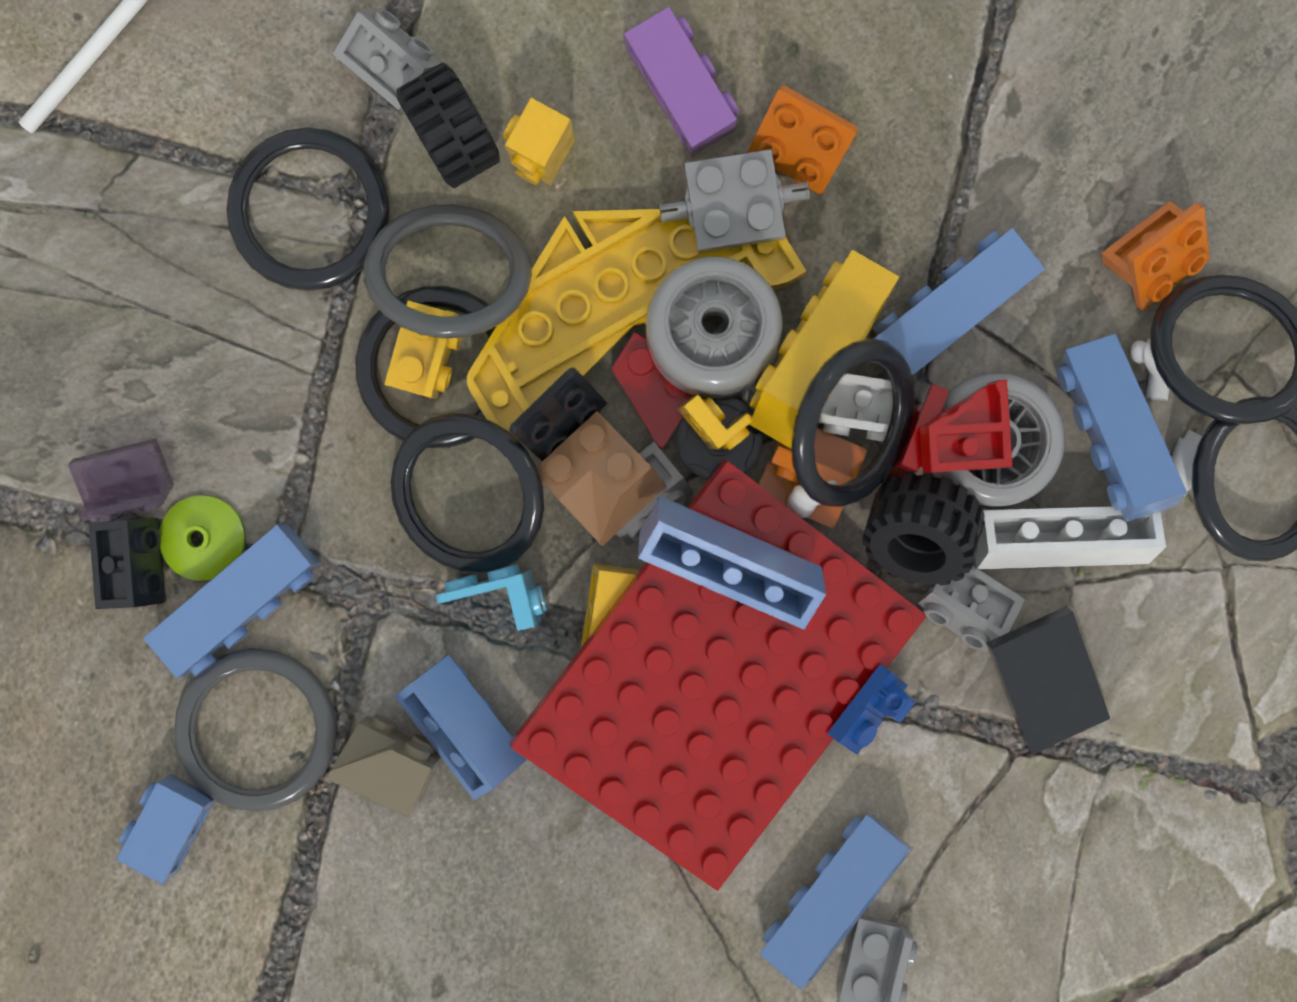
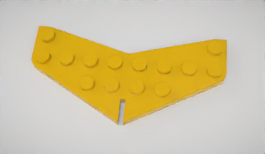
M660 209L572 211L575 221L591 247L586 250L584 249L564 216L531 269L532 277L528 293L518 309L494 329L467 374V386L485 418L509 431L511 424L568 369L574 367L584 377L634 325L646 323L648 307L655 290L664 278L679 266L704 257L734 259L756 270L765 278L773 290L787 287L804 277L807 271L786 237L784 240L698 253L695 234L688 222V218L662 223Z

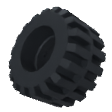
M444 62L396 89L397 100L446 184L456 188L500 162L499 150L479 112L453 69Z
M914 472L904 473L903 478L899 476L889 478L888 483H882L875 495L863 532L862 542L866 546L865 552L867 556L875 559L874 564L880 569L887 570L888 575L904 579L907 583H920L923 586H933L934 584L944 586L949 585L951 580L958 582L964 578L965 573H969L972 569L984 525V512L982 508L978 507L979 501L973 495H968V489L961 484L955 485L951 483V479L943 476L942 478L933 477L931 473L916 475Z

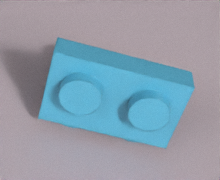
M518 564L487 572L489 580L478 582L476 574L444 583L446 591L435 595L437 604L506 587L517 631L535 627L543 620L542 614H544V611L548 610L542 585L535 586L531 569L520 572Z

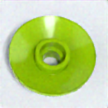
M197 495L179 501L166 513L159 529L161 536L160 550L168 566L180 576L194 581L212 580L241 556L245 548V528L240 516L227 502L213 496ZM196 530L200 531L204 537V541L199 547L191 542V535Z

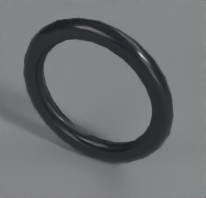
M310 127L285 130L266 138L252 149L236 169L229 187L226 207L229 232L237 251L248 265L268 281L285 288L305 291L331 288L351 279L363 269L369 246L380 230L388 224L390 210L386 184L378 166L367 152L343 135L326 129ZM302 149L328 152L351 166L362 182L368 204L366 226L360 240L351 252L333 264L315 269L293 268L278 262L266 253L253 234L248 215L249 195L255 179L264 167L283 154Z
M1216 275L1202 277L1183 284L1165 298L1157 309L1151 326V353L1156 369L1167 388L1182 403L1204 416L1221 422L1236 424L1268 422L1287 414L1297 406V308L1285 296L1263 283L1246 277ZM1217 295L1239 297L1267 310L1282 324L1294 348L1295 364L1292 375L1284 388L1274 396L1260 402L1243 404L1228 402L1214 397L1196 386L1184 374L1176 361L1172 348V333L1176 321L1182 312L1195 301Z
M422 286L396 296L405 305H407L409 300L430 307H445L457 310L465 315L478 312L489 306L486 301L470 292L449 286ZM379 309L370 319L360 337L355 357L356 382L361 399L372 418L389 434L404 441L413 429L420 424H416L401 416L389 405L381 391L377 378V357L383 339L395 323L387 318ZM496 326L486 331L489 338ZM480 408L473 414L486 419ZM470 435L443 437L428 445L427 448H450L470 442L476 437Z
M872 338L852 342L839 349L818 370L800 402L794 422L791 444L793 468L798 483L807 495L823 506L842 507L856 503L871 494L888 476L906 444L915 405L914 381L904 356L889 342ZM867 361L879 363L889 374L893 393L891 420L886 436L873 460L856 478L843 485L830 484L819 475L815 462L814 445L816 429L822 409L837 383L853 367Z
M1255 396L1239 400L1236 403L1260 402L1270 397ZM1295 407L1287 414L1274 420L1284 423L1297 437V407ZM1214 419L1201 437L1192 463L1191 487L1194 505L1202 525L1216 543L1232 555L1242 559L1268 562L1289 555L1297 550V521L1279 537L1268 540H1255L1240 535L1224 519L1216 500L1214 488L1215 464L1219 450L1226 437L1240 424L1221 422Z
M449 413L430 418L417 426L402 442L393 462L390 481L392 503L398 520L408 537L424 554L442 565L459 571L483 573L504 568L517 561L532 546L541 528L544 513L543 485L537 466L530 454L509 431L491 420L472 414ZM452 435H470L482 439L496 447L510 461L518 474L523 490L524 503L521 520L515 532L503 544L494 549L469 552L451 547L438 539L426 527L417 513L411 490L413 468L419 455L427 446L440 438Z

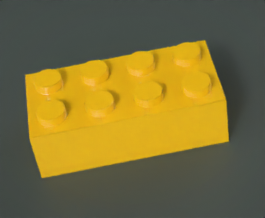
M854 250L850 252L843 264L838 261L834 262L822 283L824 286L818 296L813 295L801 315L802 321L796 331L792 329L784 340L778 352L780 355L773 366L769 364L756 386L758 390L749 406L755 409L752 416L753 421L750 423L751 426L791 449L794 422L800 402L809 383L821 366L839 349L852 342L865 340L898 281V275Z

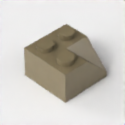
M377 715L373 719L366 717L356 726L330 770L327 780L409 818L422 801L442 758L426 737L413 734L411 738L396 731L398 725L387 718Z

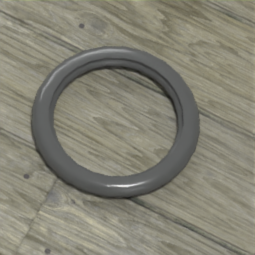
M455 204L426 206L411 210L393 219L377 234L368 248L363 264L364 283L369 296L387 318L401 328L419 335L442 339L472 336L486 332L503 323L522 303L529 291L532 277L530 256L522 240L509 225L482 210ZM449 225L466 227L484 233L501 246L509 260L510 275L507 287L493 304L478 312L449 317L424 314L409 308L399 301L391 291L386 279V263L394 246L406 236L422 229Z
M254 648L234 651L216 659V662L199 676H194L182 694L176 710L174 727L177 754L185 772L195 785L218 803L236 810L255 812L279 809L299 800L315 787L328 769L335 750L337 734L334 706L326 688L315 674L295 658L277 651ZM251 670L272 672L285 677L296 685L308 700L314 715L316 728L314 746L309 759L301 770L287 782L262 790L241 789L226 783L215 775L202 758L198 749L195 732L198 712L203 700L211 689L231 675Z

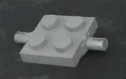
M772 149L684 163L687 184L685 201L659 204L662 223L688 218V222L695 234L697 252L703 253L784 240L786 237L782 216L784 203L809 200L810 193L807 190L809 187L807 181L781 185L775 173Z

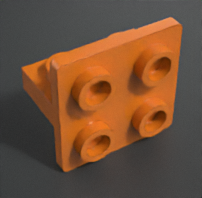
M782 85L778 89L748 149V153L772 149L775 170L798 183L807 181L809 189L822 194L856 136L858 127L789 87Z
M1168 201L1101 253L1103 264L1133 288L1135 305L1142 311L1146 310L1153 303L1165 299L1175 286L1188 276L1199 273L1209 261L1210 254L1205 208L1196 202L1183 211L1177 205Z
M816 429L814 445L815 462L822 479L825 481L836 480L838 485H843L856 478L867 450L831 433L823 432L822 429ZM777 441L758 485L785 506H787V499L794 487L800 484L793 468L792 450ZM818 505L813 513L806 518L833 528L844 506Z

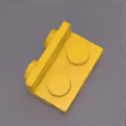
M409 300L406 305L424 314L442 317L459 316L456 312L440 310ZM400 327L384 385L437 400L439 392L446 393L452 376V367H448L447 363L451 349L458 350L462 338L442 339L423 336Z
M696 395L677 408L709 449H719L722 447L723 450L727 448L731 450L750 434L746 426L753 421V418L748 413L737 415L723 426L721 421L726 416L710 397L702 400L699 395Z

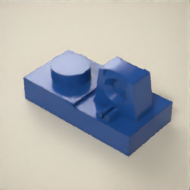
M880 664L827 734L839 744L858 755L863 747L868 746L874 740L877 728L883 722L882 719L885 715L901 723L916 702L905 691L908 685Z

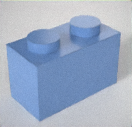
M172 774L157 783L153 781L140 799L139 805L144 807L137 821L132 820L126 826L119 839V844L123 845V848L116 860L163 885L177 874L215 800L200 789Z

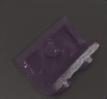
M157 438L74 458L68 464L84 503L78 512L81 521L96 518L98 522H105L120 516L123 511L138 508L142 512L153 510L164 504V500L167 499L174 486Z

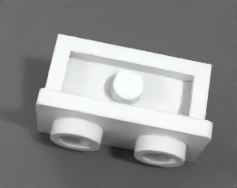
M853 374L844 375L835 386L822 409L819 422L824 423L823 432L849 436L851 427L867 430L866 439L883 442L891 420L893 406L891 381Z

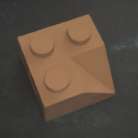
M598 411L537 466L543 484L601 546L607 543L667 487L650 464Z

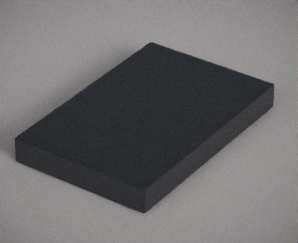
M1067 606L986 643L1024 744L1031 755L1110 719L1074 614Z

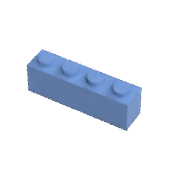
M1013 228L1002 236L996 230L975 246L980 254L967 264L962 257L941 273L942 277L946 280L933 291L926 285L907 300L912 308L900 318L892 312L873 327V330L877 333L874 339L887 341L898 349L907 361L912 376L1045 270L1044 266Z
M1113 334L1066 349L1056 371L1057 379L1061 389L1065 393L1070 392L1075 404L1073 407L1075 422L1081 431H1086L1092 443L1090 446L1092 461L1098 471L1103 470L1109 483L1107 494L1114 510H1121L1125 522H1129L1177 506L1187 493L1186 488L1117 335Z
M660 495L640 530L639 559L801 629L806 628L826 595L821 566Z
M288 524L276 525L143 639L176 678L190 673L197 677L216 662L212 655L225 645L230 649L249 634L245 627L255 618L259 617L263 621L282 606L278 599L288 590L292 589L296 593L315 578L311 571L320 564V561Z
M867 814L863 820L856 816L841 835L846 842L837 854L830 850L823 857L815 869L820 875L810 889L804 884L797 891L788 904L793 911L784 922L777 919L762 938L767 945L760 952V955L800 990L810 984L913 850L912 846L873 815Z

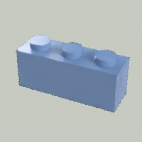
M447 655L394 696L473 800L496 788L527 760L510 748L509 742L514 735L505 729L495 716L491 704L479 695L469 682L465 670L456 664L450 655Z

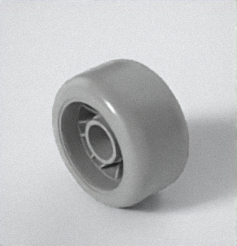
M725 257L699 258L674 269L655 290L646 317L648 350L659 372L678 389L703 398L731 396L755 384L769 364L771 365L778 351L783 329L780 304L770 284L750 266ZM707 316H718L724 319L727 329L721 334H710L703 328L702 321Z
M992 373L968 379L949 390L942 412L989 382L1007 379L1012 467L932 472L937 478L946 477L952 480L951 483L955 485L961 484L968 489L967 494L975 496L979 501V506L1000 507L1023 502L1044 489L1060 467L1065 450V430L1061 415L1047 393L1025 378L1010 374Z

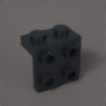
M573 367L563 373L511 424L509 431L543 461L596 411L600 413L608 403L583 375Z

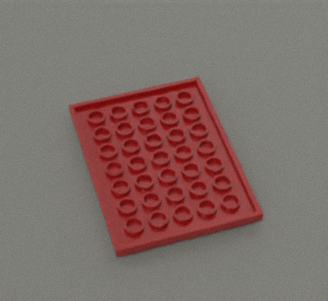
M725 459L687 508L822 567L826 595L806 628L801 629L645 562L591 636L582 645L509 742L511 749L716 891L721 888L832 742L833 738L827 733L877 667L881 664L888 668L926 618L925 613Z

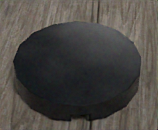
M733 397L711 398L726 416L721 421L723 426L737 415L748 413L752 417L754 414L748 405ZM683 418L678 428L677 445L681 459L690 471L708 480L724 459L743 473L750 470L761 453L763 433L749 423L746 429L750 434L731 450L728 448L723 450L722 447L719 449H709Z

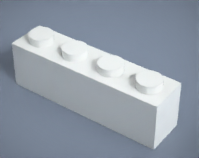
M1113 507L983 510L984 525L975 559L977 569L1149 564L1166 548L1161 512L1125 522L1121 510L1116 511Z

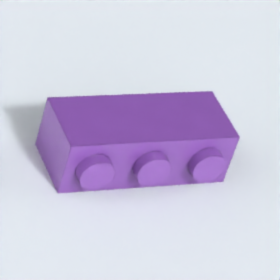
M667 7L624 33V45L690 157L735 131L737 124L735 116L739 114V110L728 91L721 93L713 78L717 74L710 59L705 53L699 56L690 41L694 40V35L683 16L676 18L670 7Z

